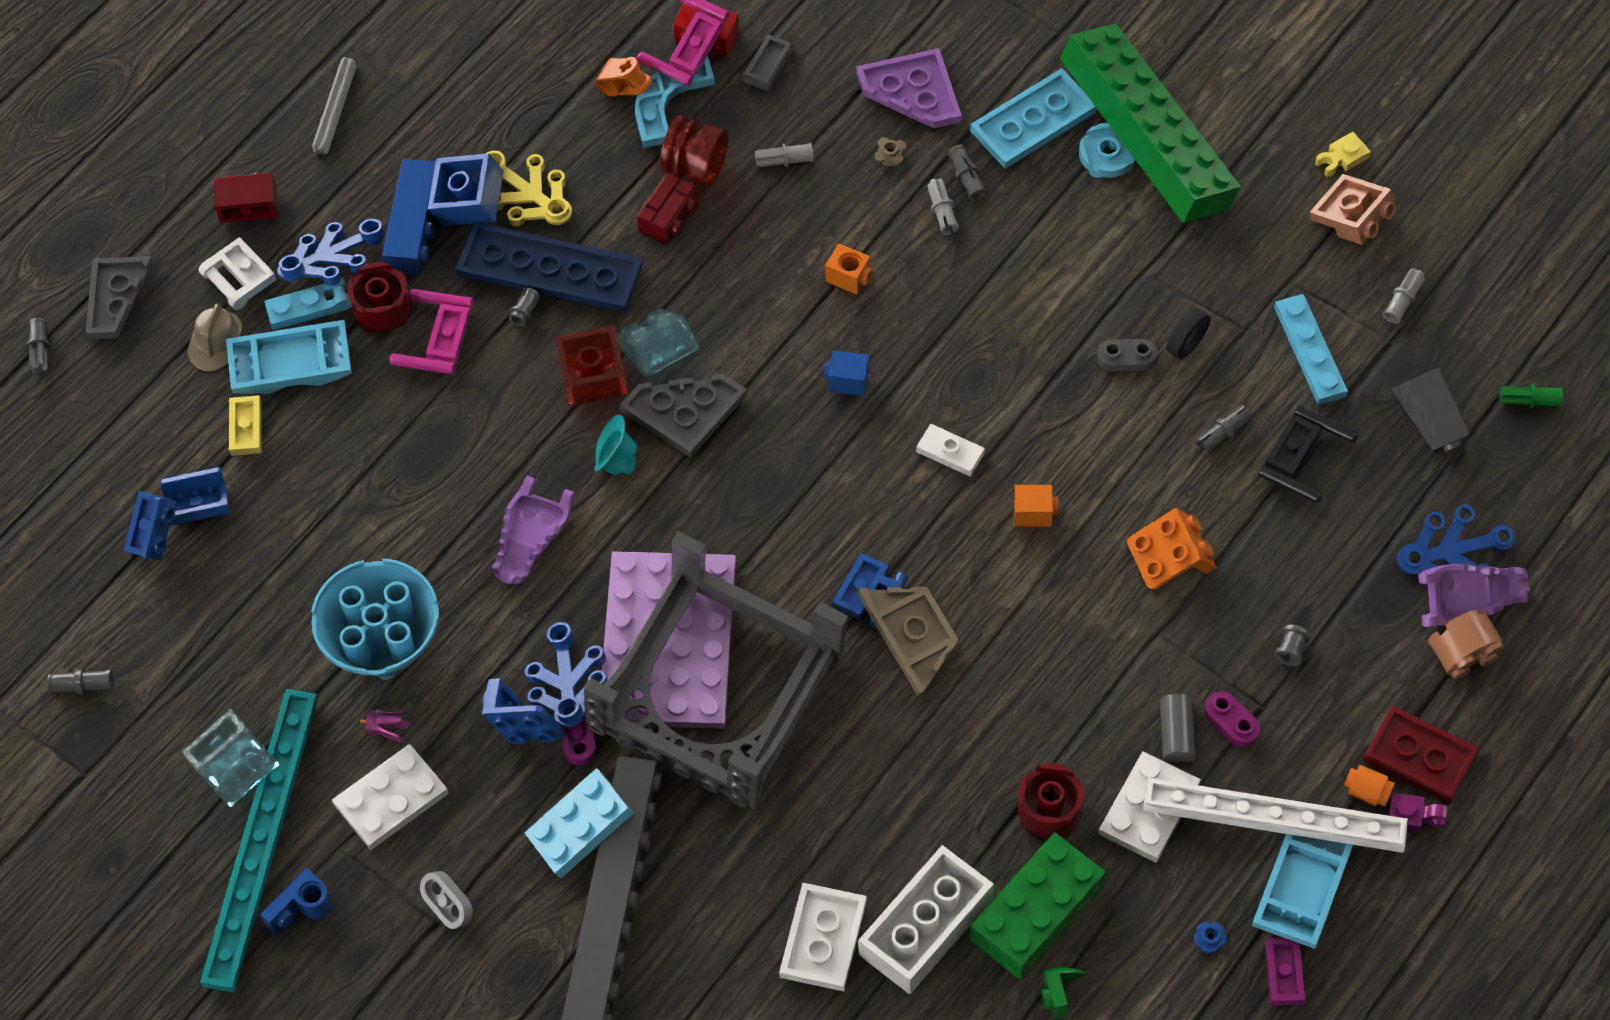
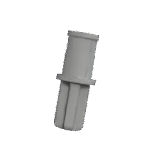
M782 144V147L757 150L755 151L757 167L784 164L785 167H788V164L813 162L812 144L787 147L785 144Z
M932 179L927 185L933 203L931 209L937 216L941 233L943 235L952 234L950 226H952L954 233L959 229L953 212L954 202L949 199L944 181L942 179Z
M1410 269L1400 287L1394 289V296L1382 314L1387 321L1393 324L1400 323L1409 305L1414 304L1416 300L1415 295L1425 280L1424 273L1421 270Z

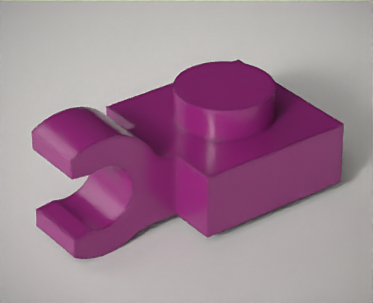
M1392 793L1389 816L1408 819L1407 830L1420 832L1422 823L1444 827L1447 806L1441 804L1424 806L1425 797Z

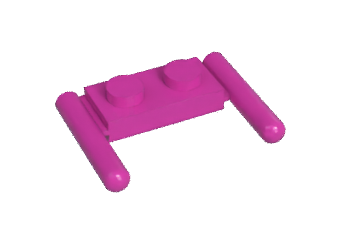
M678 0L699 10V12L697 11L672 54L669 64L644 52L638 54L637 61L690 86L694 75H697L723 29V23L728 20L730 15L729 11L705 0Z
M411 289L409 294L412 301L440 305L426 351V358L394 353L389 358L390 364L453 374L470 318V310L473 307V298Z

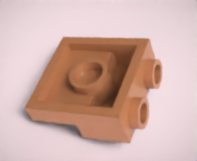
M1343 174L1309 213L1312 221L1335 228L1338 237L1362 245L1368 238H1375L1379 225L1384 219L1389 220L1393 217L1396 206L1391 189Z

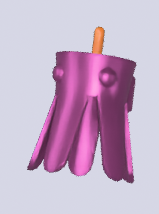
M377 709L375 711L370 710L366 720H360L361 723H366L365 731L367 735H381L400 743H404L402 737L384 728L405 729L410 725L409 722L403 721L400 716H392L406 714L408 710L386 712Z

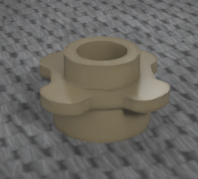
M888 138L879 139V149L875 153V160L889 167L901 164L903 161L902 151L906 149L905 142L902 140H888Z

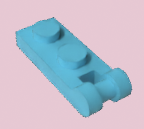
M341 277V281L333 286L321 284L265 300L273 331L349 309L351 304L348 294L345 292L347 289L345 279ZM334 296L332 300L326 301L327 297Z

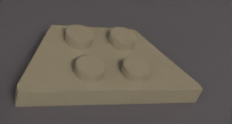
M887 587L886 590L859 589L857 592L858 597L917 696L922 695L958 642L953 629L927 587H911L910 589Z

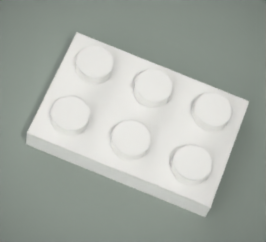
M409 744L333 798L332 802L367 847L372 850L449 793L446 786Z
M1142 752L1101 824L1098 835L1157 863L1182 817L1143 811L1147 778L1198 786L1201 779Z
M802 883L779 972L780 978L844 991L867 897Z

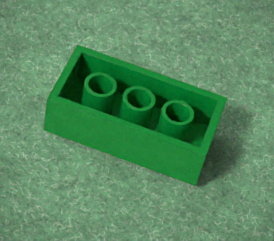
M1054 832L970 925V941L1019 980H1022L1104 888L1106 871Z

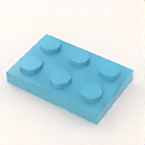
M596 768L531 826L525 834L553 872L562 878L633 815L634 812L604 774Z

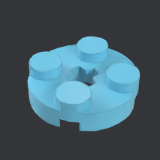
M1101 123L1091 127L1087 131V135L1080 141V161L1093 177H1117L1133 169L1136 160L1108 123ZM1106 146H1109L1110 150H1116L1112 154L1103 153Z

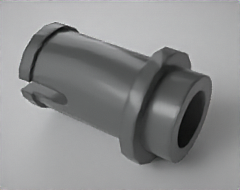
M524 288L517 304L510 308L509 319L513 324L525 326V324L531 321V313L541 298L536 290Z

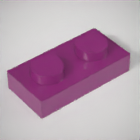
M1266 938L1265 950L1270 1006L1304 1005L1305 992L1300 943L1286 938Z

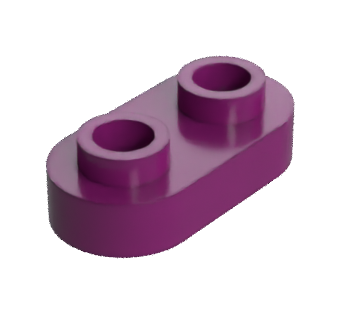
M1216 692L1209 696L1205 706L1207 719L1233 745L1240 748L1254 745L1260 733V724L1257 719L1227 692ZM1224 703L1227 708L1220 709L1217 707V704ZM1246 725L1249 727V730L1243 731L1239 726Z
M584 717L577 726L562 727L565 730V736L562 739L565 757L571 764L578 766L588 764L596 755L594 732L588 727ZM579 748H584L586 750L582 754L575 753V751Z

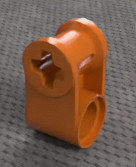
M635 57L610 58L595 81V86L607 96H636L644 93L650 87L652 78L642 72L639 68V62Z

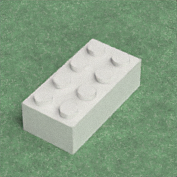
M942 845L858 940L859 956L908 994H911L993 900L994 884Z

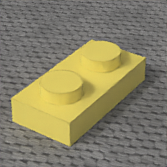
M259 395L229 398V451L231 456L261 453V399Z

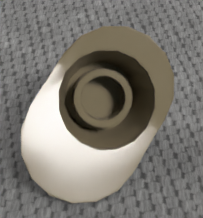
M215 304L214 308L201 312L195 320L194 331L189 343L188 356L190 362L197 369L205 372L216 371L228 364L226 339L240 337L242 332L240 319L235 314L223 309L220 304Z

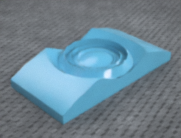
M345 320L226 339L232 393L271 394L282 388L294 385L321 386L352 374Z
M1286 834L1252 926L1315 949L1353 845Z

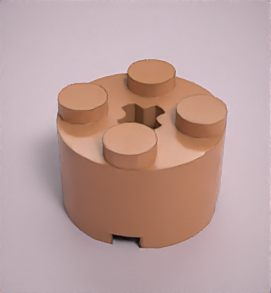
M1481 609L1479 613L1477 610H1472L1460 615L1445 624L1447 628L1445 633L1440 636L1438 631H1436L1428 639L1430 646L1447 674L1451 675L1454 680L1466 676L1471 671L1469 667L1480 663L1481 667L1492 663L1498 658L1496 653L1504 648L1502 638L1484 609Z

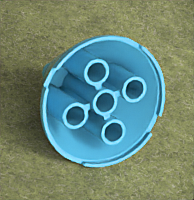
M382 558L383 561L364 563V560L342 568L332 575L321 587L311 611L312 633L320 651L336 666L353 673L376 676L383 680H388L405 670L424 652L432 641L439 620L438 602L429 581L415 568L392 559Z

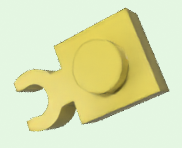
M1351 132L1330 144L1328 152L1319 154L1315 165L1318 167L1323 163L1329 164L1330 166L1325 168L1324 175L1330 177L1336 173L1339 166H1342L1347 171L1370 157L1371 151L1354 132Z

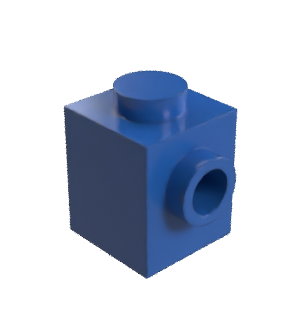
M833 350L831 362L826 361L824 368V379L829 380V392L865 396L869 375V355Z

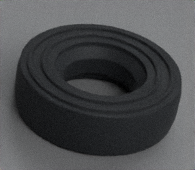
M1198 307L1189 310L1172 330L1166 344V350L1178 359L1187 357L1205 336L1211 322L1210 315Z

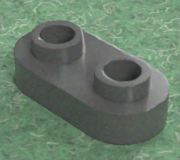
M1146 339L1107 340L1098 347L1097 363L1102 369L1111 372L1145 371L1151 369L1156 364L1158 351L1155 344ZM1139 350H1143V351H1146L1147 353L1142 354V353H1139L1138 351H1139ZM1109 351H1116L1117 353H1116V354H1109L1108 352H1109Z

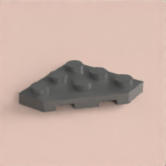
M724 374L711 375L710 379L694 381L693 378L669 380V384L651 386V383L638 384L619 406L622 413L692 458L745 399L747 389Z

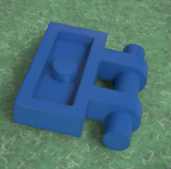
M861 553L834 598L832 607L861 620L867 610L857 595L859 589L886 590L887 587L905 589L904 585L908 577L901 572L897 573L894 580L886 577L889 572V565ZM871 618L869 621V625L877 629L876 625L874 624Z

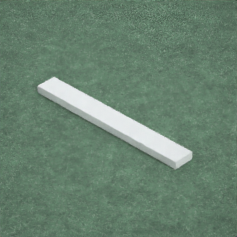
M1147 778L1143 811L1402 853L1406 843L1408 820L1406 818L1161 779Z

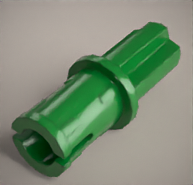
M1530 384L1529 387L1503 386L1500 389L1499 398L1502 404L1529 405V408H1533L1534 405L1561 407L1563 391L1561 387H1535L1534 384Z

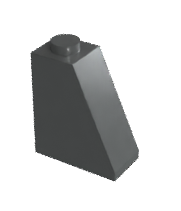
M1439 367L1392 388L1395 396L1432 450L1443 447L1446 452L1462 445L1460 438L1469 435V432Z

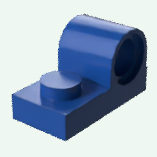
M305 868L264 910L261 917L266 928L276 935L281 928L285 929L293 922L298 911L309 919L317 920L329 913L332 903L323 882ZM311 896H321L317 902L307 903Z

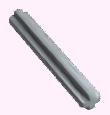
M344 57L340 61L312 144L313 151L316 154L326 155L329 151L357 67L355 60L352 58Z

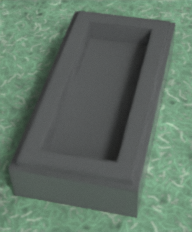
M768 34L742 76L743 82L769 91L793 52V43Z

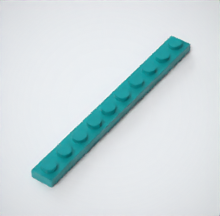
M285 690L200 983L204 988L235 992L318 702V697L315 693Z

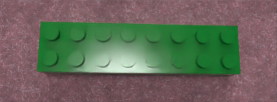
M1112 24L1071 34L1060 60L1182 223L1229 211L1241 186L1118 25Z

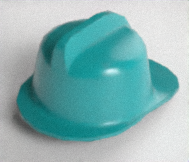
M614 416L604 427L596 445L595 472L604 470L614 475H619L622 472L626 474L633 472L638 445L625 431L623 416Z

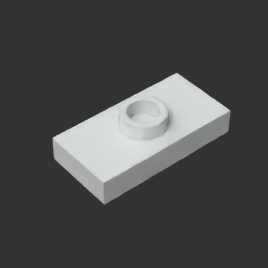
M930 424L918 443L916 452L971 477L985 453V448Z

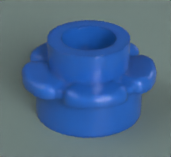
M1209 922L1201 923L1196 929L1197 933L1194 934V942L1205 953H1215L1220 948H1223L1227 942L1224 928L1216 922L1209 924ZM1212 934L1214 938L1209 939L1207 936Z

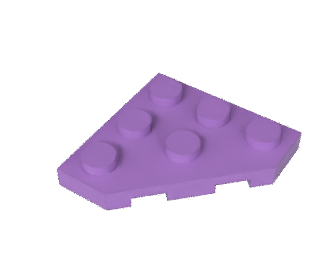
M939 48L856 66V74L863 96L932 128L962 122V115Z

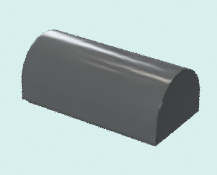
M1185 694L1166 695L1160 700L1163 761L1195 762L1192 698Z

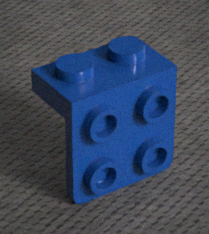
M500 678L488 679L487 690L482 698V714L507 741L514 744H522L525 741L531 740L553 742L554 739L564 738L565 730L544 707L540 705L525 706Z

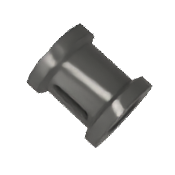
M1285 625L1282 630L1284 637L1281 646L1275 650L1274 656L1285 665L1299 666L1303 659L1301 653L1304 644L1309 642L1311 635L1301 626Z

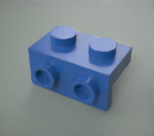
M219 467L161 480L164 497L176 501L174 508L175 516L170 526L230 513L227 487L222 470Z
M139 491L124 551L140 555V557L146 559L161 560L162 554L167 548V535L170 524L175 516L174 508L176 501Z

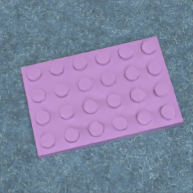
M612 552L603 649L606 661L602 665V671L606 674L608 680L619 668L671 580L672 553ZM706 554L705 571L734 585L736 556ZM696 592L654 664L650 678V694L655 710L668 727L725 729L733 610ZM636 690L635 698L631 696L629 700L642 699L644 695L641 691ZM633 708L627 712L626 719L631 722H640L649 713L644 708Z

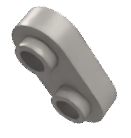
M442 871L424 875L420 882L421 896L443 924L451 929L468 925L473 916L472 905L453 880Z

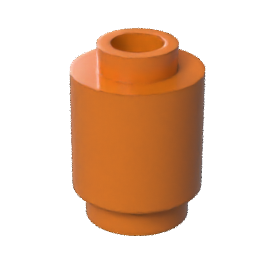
M1359 765L1357 770L1350 769L1344 786L1349 788L1348 795L1373 806L1379 804L1385 807L1395 783L1389 781L1388 776Z

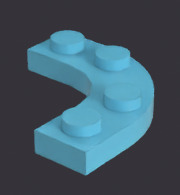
M708 56L697 75H694L690 86L658 71L650 76L652 78L650 87L644 93L637 95L635 104L636 122L643 148L671 142L665 109L672 98L688 90L715 85Z

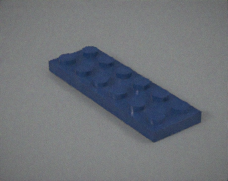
M474 222L456 272L457 276L519 290L532 288L542 295L626 313L643 266V260L639 257Z

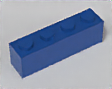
M402 159L382 253L383 262L390 264L392 268L400 270L402 273L421 275L423 263L427 264L429 247L427 242L428 239L433 238L434 233L433 215L428 210V203L436 161Z

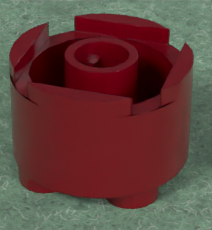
M375 262L362 266L357 270L358 274L349 280L347 286L349 301L356 321L367 332L388 331L405 325L411 311V299L404 274L384 262Z
M1042 764L1029 774L1027 773L1021 780L1018 795V815L1023 828L1027 832L1047 839L1054 832L1060 837L1070 836L1082 817L1083 785L1073 774V771L1060 764Z

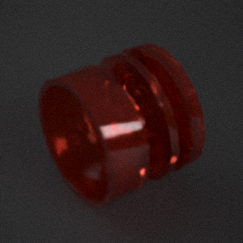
M676 116L663 141L660 153V171L663 174H674L679 179L688 173V180L691 183L707 188L711 187L717 180L726 158L729 142L728 131L711 124H706L701 129L698 120L692 119L689 121L686 116Z

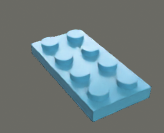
M1061 68L970 124V132L1006 169L1097 113V108L1078 84Z

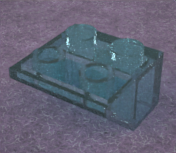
M663 309L651 312L647 315V320L640 324L633 323L624 327L621 330L622 334L615 337L617 344L638 373L647 377L699 349L685 317L667 310L663 311Z
M231 709L182 751L198 773L229 807L235 804L279 765L251 729Z

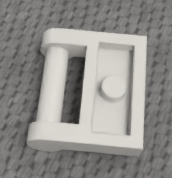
M240 237L207 259L199 267V273L216 285L228 298V303L234 310L243 308L250 298L276 281L275 274ZM224 266L243 287L236 291L218 272V269Z

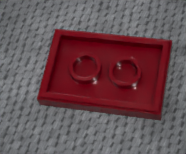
M1391 705L1364 754L1363 761L1451 804L1478 754L1479 747Z

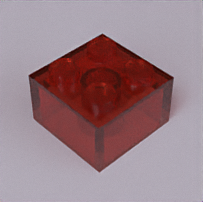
M614 325L555 337L569 406L628 394Z

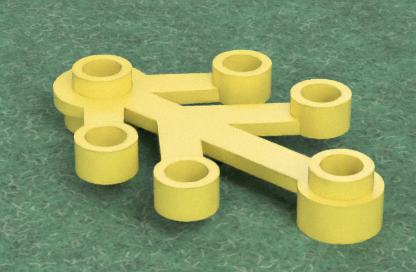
M489 151L486 153H489L504 171L502 179L519 191L500 192L497 211L501 210L506 204L536 203L540 206L523 209L519 206L510 208L507 215L512 226L518 227L523 225L526 220L545 219L552 225H562L570 220L572 207L563 198V187L566 184V180L561 170H552L547 176L548 184L551 187L550 199L542 193V172L545 168L542 156L533 154L527 158V168L530 172L529 184L506 167L505 157L501 152ZM535 162L540 163L538 166H532ZM554 178H560L559 181H552ZM514 215H521L519 218H513Z

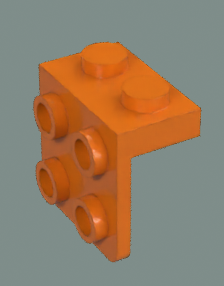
M1174 508L1128 538L1127 544L1148 588L1156 590L1192 567L1205 574L1217 568L1212 559L1214 551L1210 544L1203 540L1200 534L1202 526L1193 514L1189 515L1178 508Z

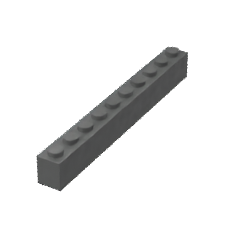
M618 756L612 786L634 814L599 844L562 1020H613V1015L609 1014L611 1003H616L618 999L619 983H615L617 972H623L626 954L622 952L624 941L629 942L632 930V922H628L630 911L636 910L638 902V892L634 891L636 881H642L644 873V862L641 861L642 851H648L650 844V832H647L648 822H654L656 815V803L653 802L654 793H659L662 785V773H658L656 761Z

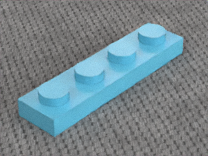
M1304 294L1276 301L1274 309L1317 404L1321 405L1347 397L1348 390Z

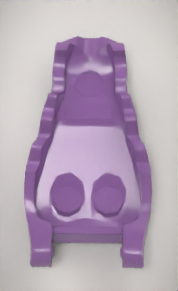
M526 476L521 488L506 507L503 518L504 528L501 530L499 543L500 551L495 563L492 565L493 574L497 579L513 585L523 583L534 562L566 526L572 510L574 491L565 489L560 503L534 495L537 479Z
M1469 564L1440 565L1419 573V583L1428 584L1430 613L1422 615V625L1424 627L1445 626L1451 620L1472 610H1477L1479 613L1481 609H1484L1487 615H1493L1495 612L1503 610L1506 605L1527 602L1530 589L1528 587L1529 576L1526 569L1521 567L1499 569Z

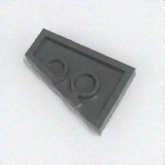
M151 256L93 258L86 324L88 339H112L119 337L153 265Z

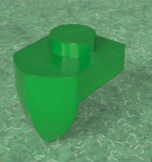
M1055 967L1043 970L1045 989H1041L1042 1000L1045 1009L1051 1008L1053 1019L1067 1016L1068 1003L1063 984L1085 975L1084 971L1069 967Z

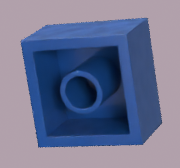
M489 153L437 158L428 210L442 226L474 224V222H495L504 171Z

